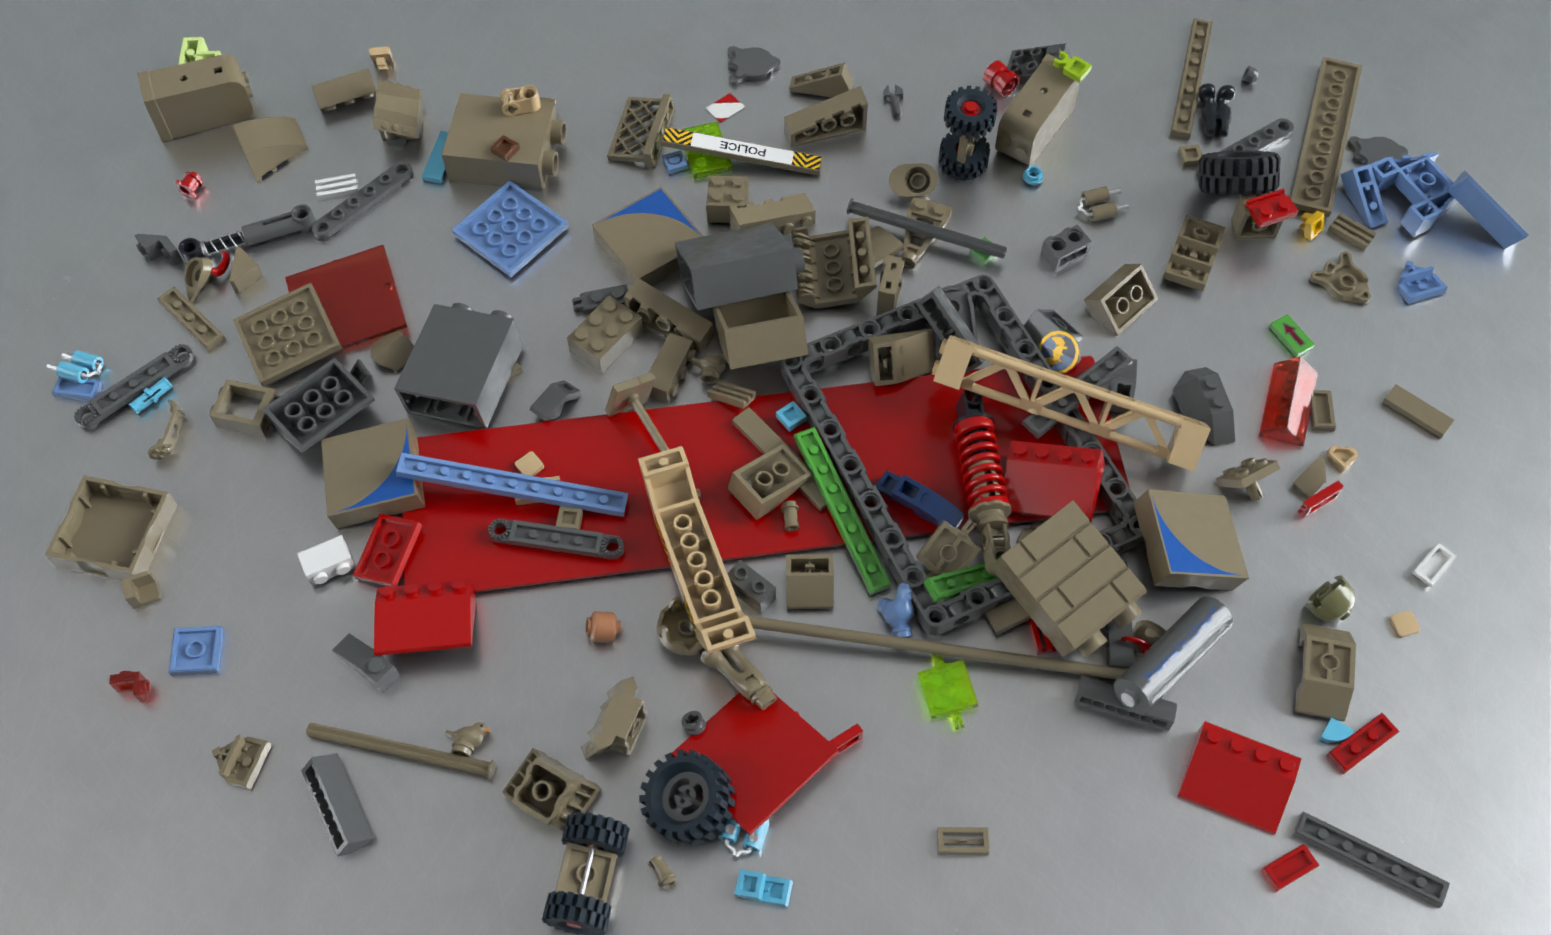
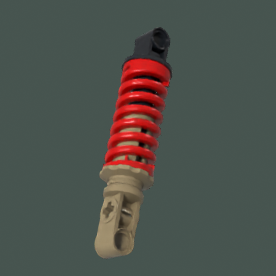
M965 389L956 403L958 419L953 422L952 430L956 434L955 439L958 444L959 461L962 465L963 483L966 486L965 494L969 507L968 517L972 522L977 523L976 531L980 534V545L983 551L985 568L989 574L997 576L990 566L1011 549L1010 535L1007 530L1009 524L1006 519L1011 514V505L1007 498L1006 487L1003 486L1005 483L1004 477L1001 475L1003 469L999 465L1001 459L997 454L999 449L998 445L995 444L997 440L996 435L993 433L995 429L994 418L985 413L982 395Z

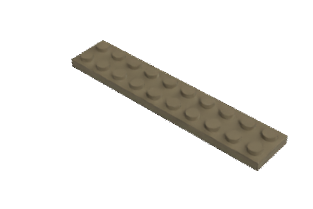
M1323 56L1290 197L1298 210L1310 213L1320 211L1326 217H1329L1332 212L1362 65Z

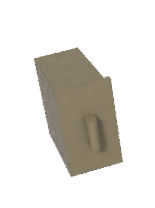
M789 291L713 307L718 341L730 370L808 355L803 314Z

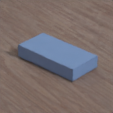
M58 377L52 394L58 398L90 402L91 399L100 394L104 384L101 380L88 379L85 383H76L75 381Z

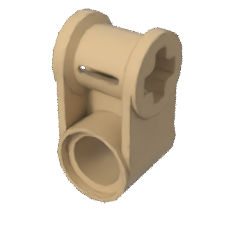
M532 85L509 88L500 93V98L503 101L502 112L507 116L533 113L541 107L538 91Z

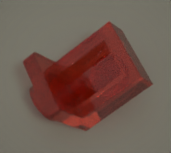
M121 671L119 674L110 675L109 684L118 693L133 691V695L140 702H146L147 694L150 692V683L139 671Z

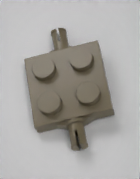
M968 519L961 529L953 527L945 520L941 522L916 555V558L928 568L929 571L926 573L928 578L969 566L981 550V547L973 542L968 535L977 525L975 522Z

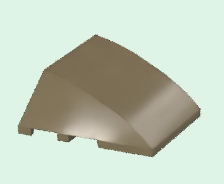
M268 117L232 125L257 182L262 180L261 176L270 170L272 172L277 170L276 166L283 161H290L308 149L295 118Z

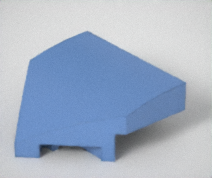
M1406 262L1397 290L1408 304L1446 293L1447 286L1436 274H1433L1434 267L1422 268L1414 266V262Z

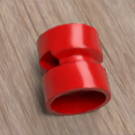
M1000 60L990 64L983 74V81L991 88H994L1002 97L1012 94L1020 82L1019 76L1012 70L1008 71V67Z

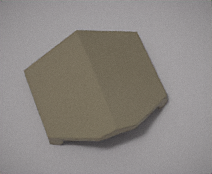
M393 328L371 344V358L378 365L399 373L404 369L414 345L404 333Z

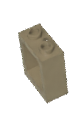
M226 379L224 386L219 390L215 405L210 409L209 416L216 427L266 437L271 424L262 409L280 396L276 389ZM235 394L262 399L253 420L226 414Z

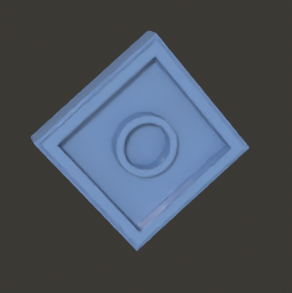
M222 626L174 628L168 673L170 675L219 673L224 628Z

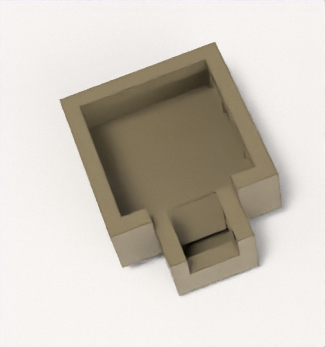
M885 255L880 275L876 316L896 308L902 287V279L900 277L905 262L900 257Z

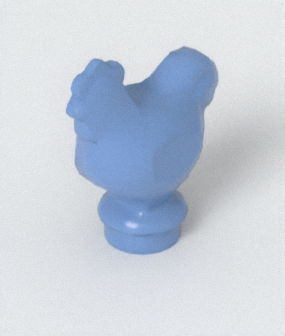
M901 583L897 587L896 598L893 600L888 598L880 599L877 609L883 614L885 621L893 626L891 632L893 636L910 638L913 636V628L909 626V622L914 615V608L911 602L912 590L908 584Z

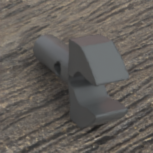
M888 85L883 91V100L890 101L894 117H900L901 111L898 100L903 99V89L895 85V95H893L889 91Z

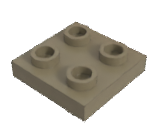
M1248 458L1243 460L1240 466L1224 470L1223 475L1216 478L1219 487L1246 488L1250 501L1260 500V497L1263 498L1265 496L1258 481L1279 470L1280 466L1276 460H1267V458L1254 460V458Z

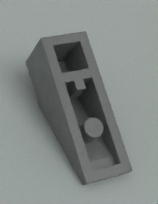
M350 633L332 650L382 693L400 677L391 662L382 655L375 656L373 648Z

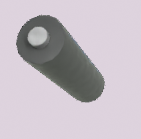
M1204 596L1200 598L1115 681L1114 692L1118 700L1134 713H1147L1232 627L1233 617L1229 609L1213 597Z

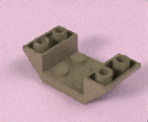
M1301 623L1299 646L1304 647L1302 683L1296 689L1295 712L1328 719L1334 718L1344 722L1354 691L1356 643L1350 632Z

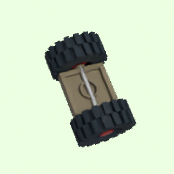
M967 86L966 89L959 87L958 92L953 90L951 95H948L945 104L944 122H946L945 126L950 128L952 135L947 133L946 137H943L941 140L938 162L940 163L941 170L945 169L944 173L946 175L951 173V178L954 179L956 176L959 177V180H964V177L972 180V176L978 178L980 173L983 174L988 166L990 144L989 142L986 143L987 139L985 136L987 131L990 133L995 125L998 106L996 99L993 100L994 96L992 93L987 95L988 90L980 91L978 86L975 89H971V86Z
M583 812L568 814L561 840L562 844L566 845L556 889L551 893L549 892L542 917L543 923L555 929L564 930V932L568 933L573 932L578 935H606L612 909L610 904L606 902L617 856L622 857L625 852L630 830L626 824H622L619 820L615 821L611 817H603L600 814L593 815V813L588 812L587 814Z

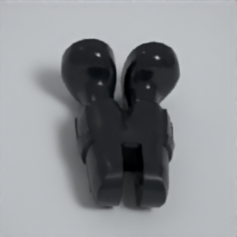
M1210 83L1203 84L1198 89V96L1205 105L1202 108V121L1205 126V133L1207 136L1213 137L1216 126H1218V137L1225 138L1228 135L1229 123L1231 122V109L1227 104L1235 97V88L1231 85L1222 86L1216 94V107L1214 104L1215 86Z

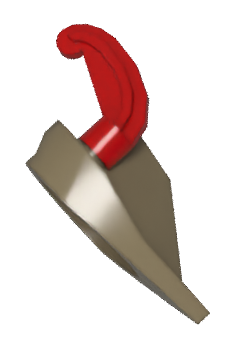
M227 251L222 252L224 258L216 268L212 267V260L205 257H194L187 262L184 279L187 295L191 303L194 302L200 290L209 283L213 276H221L226 272L230 263V255Z
M1141 620L1133 628V637L1122 636L1121 641L1133 643L1134 654L1140 657L1166 630L1152 621Z

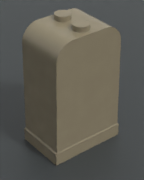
M223 54L149 72L137 73L143 102L162 143L247 120L253 114L250 100L253 94L250 85H246L249 83L246 71H241L237 59L231 55Z
M1049 54L1043 58L1041 64L1006 109L998 125L995 150L1028 166L1034 164L1068 116L1074 111L1080 83L1064 75L1063 68H1056L1053 65L1054 58L1056 57Z

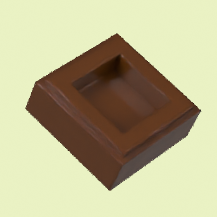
M503 135L490 149L491 153L508 161L520 149L519 143Z

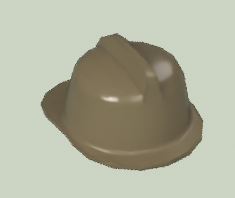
M923 163L897 166L889 175L891 190L902 197L930 194L938 182V176L934 168Z

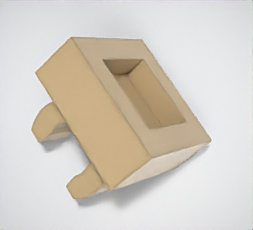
M389 47L369 48V54L373 63H377L379 70H387V62L393 61Z

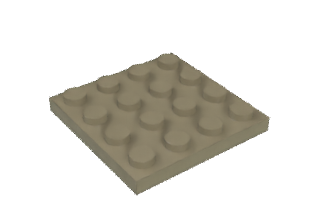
M311 282L233 319L258 380L263 387L343 349Z

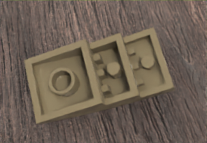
M1186 215L1163 279L1203 291L1226 227Z

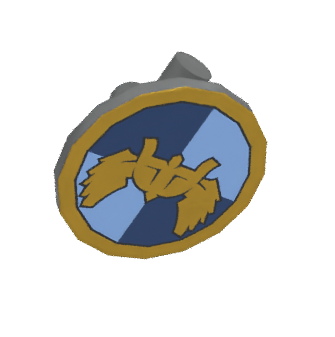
M1050 332L1039 344L1038 349L1055 372L1067 373L1076 364H1079L1081 360L1079 344L1075 337L1068 332Z

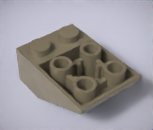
M932 329L868 337L871 379L876 386L896 384L932 372L934 367Z

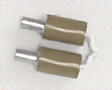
M1104 186L1083 191L1079 201L1080 206L1077 209L1079 212L1081 211L1086 216H1089L1092 222L1116 217L1118 212L1128 210L1129 204L1116 205L1115 202L1089 207V213H1087L1085 209H1082L1083 205L1086 207L1110 200V196L1121 194L1120 187L1108 190Z

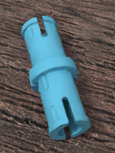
M163 377L149 389L145 388L143 390L144 393L128 405L138 415L150 404L157 403L159 401L158 398L172 389L173 386Z

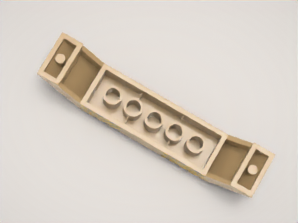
M683 446L639 458L638 462L655 524L697 640L707 653L710 654L756 639L749 617L740 608L701 507Z

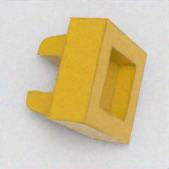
M1316 211L1314 214L1304 213L1299 218L1301 221H1304L1299 228L1304 231V238L1312 240L1324 230V213Z

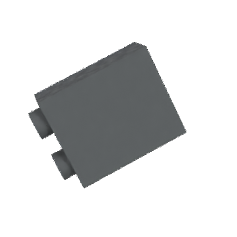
M772 222L675 242L681 282L697 310L797 290L796 274L805 272V261L801 248H794L790 234L782 235Z
M454 303L451 307L434 304L394 388L406 412L487 429L524 345L515 319L510 314L500 310H494L491 314L476 312L471 307L462 303Z

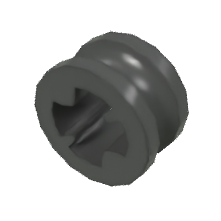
M698 711L686 713L681 721L686 733L691 736L699 735L706 727L705 720Z

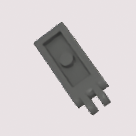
M627 284L581 293L580 297L572 299L574 312L591 314L608 296L626 306L624 296L628 291Z

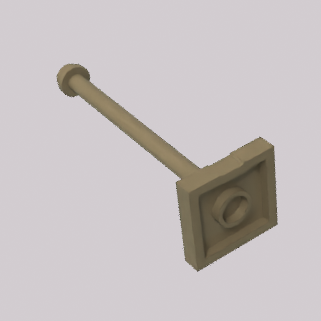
M652 372L613 385L605 408L608 416L610 417L634 408L660 452L669 450L642 406L647 403L656 379ZM696 489L697 496L700 501L702 498V496L700 495L701 491L699 489Z

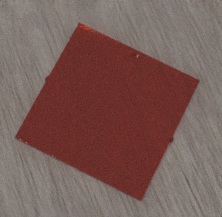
M384 245L285 277L289 293L310 282L312 283L343 349L408 327Z

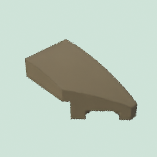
M1322 455L1318 457L1293 482V485L1309 498L1315 495L1327 482L1324 457Z

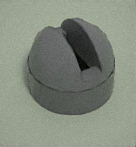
M1248 66L1243 74L1242 81L1247 83L1256 82L1259 77L1258 70Z

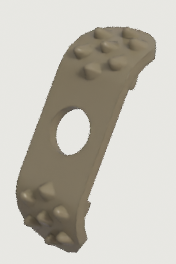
M171 399L167 402L171 406L170 413L172 415L162 439H158L157 444L148 450V455L153 460H161L172 453L184 422L185 415L180 412L182 408L177 407L178 402ZM174 425V434L172 436L171 431Z

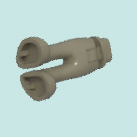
M740 644L710 654L706 650L702 653L701 661L706 666L719 670L742 696L751 700L752 705L757 704L761 710H765L776 701L777 698L772 693V688L768 685L763 675L740 652ZM723 654L726 657H728L741 670V673L737 672L729 664L726 658H724Z

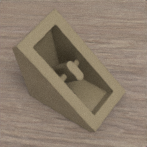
M236 247L229 282L235 293H241L264 276L259 265L241 247Z

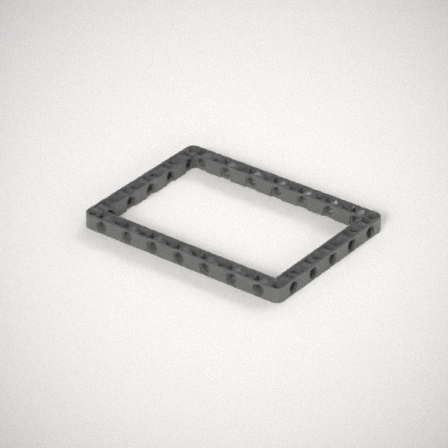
M982 274L953 285L962 288V290L970 295L974 308L978 307L1009 356L1052 370L990 276ZM915 300L807 343L808 355L781 360V375L798 406L807 415V422L810 427L816 428L846 492L898 585L900 586L901 583L908 584L912 590L911 602L914 614L923 630L929 635L937 636L983 616L986 612L1015 599V597L1003 582L997 578L988 583L983 582L962 591L959 596L945 602L943 600L933 601L923 583L928 577L919 561H915L911 554L907 540L897 523H894L890 517L886 503L876 486H873L869 480L865 466L855 449L852 450L848 443L845 431L836 415L832 414L827 406V400L816 380H813L810 376L811 373L869 351L868 337L918 331L931 326L916 305L918 300ZM1019 372L1030 390L1033 391L1037 378ZM1042 380L1036 398L1061 386ZM1078 408L1068 415L1085 421ZM1060 422L1054 427L1067 446L1102 449L1105 467L1098 495L1117 524L1113 528H1105L1099 531L1109 546L1111 545L1119 555L1145 543L1142 533L1135 530V528L1140 529L1133 504L1137 498L1095 434ZM846 468H853L854 470L848 471ZM873 504L875 507L871 508L867 507L866 505ZM887 541H894L896 544L889 545ZM908 579H915L918 583H910ZM978 599L982 604H975L971 600ZM930 618H937L940 622L933 623Z

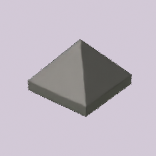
M357 359L350 374L364 386L371 373L363 362Z

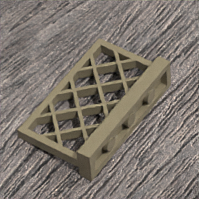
M663 94L662 99L628 97L607 154L608 160L646 162L647 167L655 168L662 148L661 143L665 126L669 127L675 110L671 94ZM632 104H640V105H641L640 107H638L637 109H635V110H633V111H632V109H631ZM653 105H659V107L653 110L652 112L648 109ZM643 111H646L648 113L641 118L637 117V115ZM634 117L636 121L627 125L626 121ZM651 118L654 120L653 123L649 124L648 126H645L643 124ZM639 125L642 127V129L637 131L636 133H633L631 131ZM629 132V137L624 140L620 139L623 134ZM647 133L648 137L642 141L638 139L640 136ZM633 140L637 142V144L630 148L626 146ZM621 147L625 149V151H623L620 154L615 153V151L620 149ZM638 149H643L642 155L633 154Z

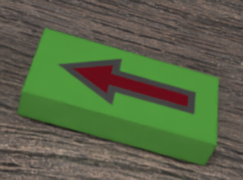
M1288 314L1270 323L1269 328L1296 358L1313 349L1315 344Z

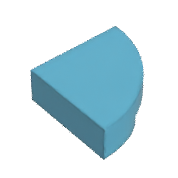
M1331 718L1319 740L1326 743L1341 742L1346 740L1354 730Z

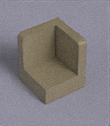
M147 570L121 579L125 600L133 609L161 599L157 580L150 571Z

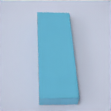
M440 131L422 174L423 181L443 183L446 169L442 159V151L448 132Z

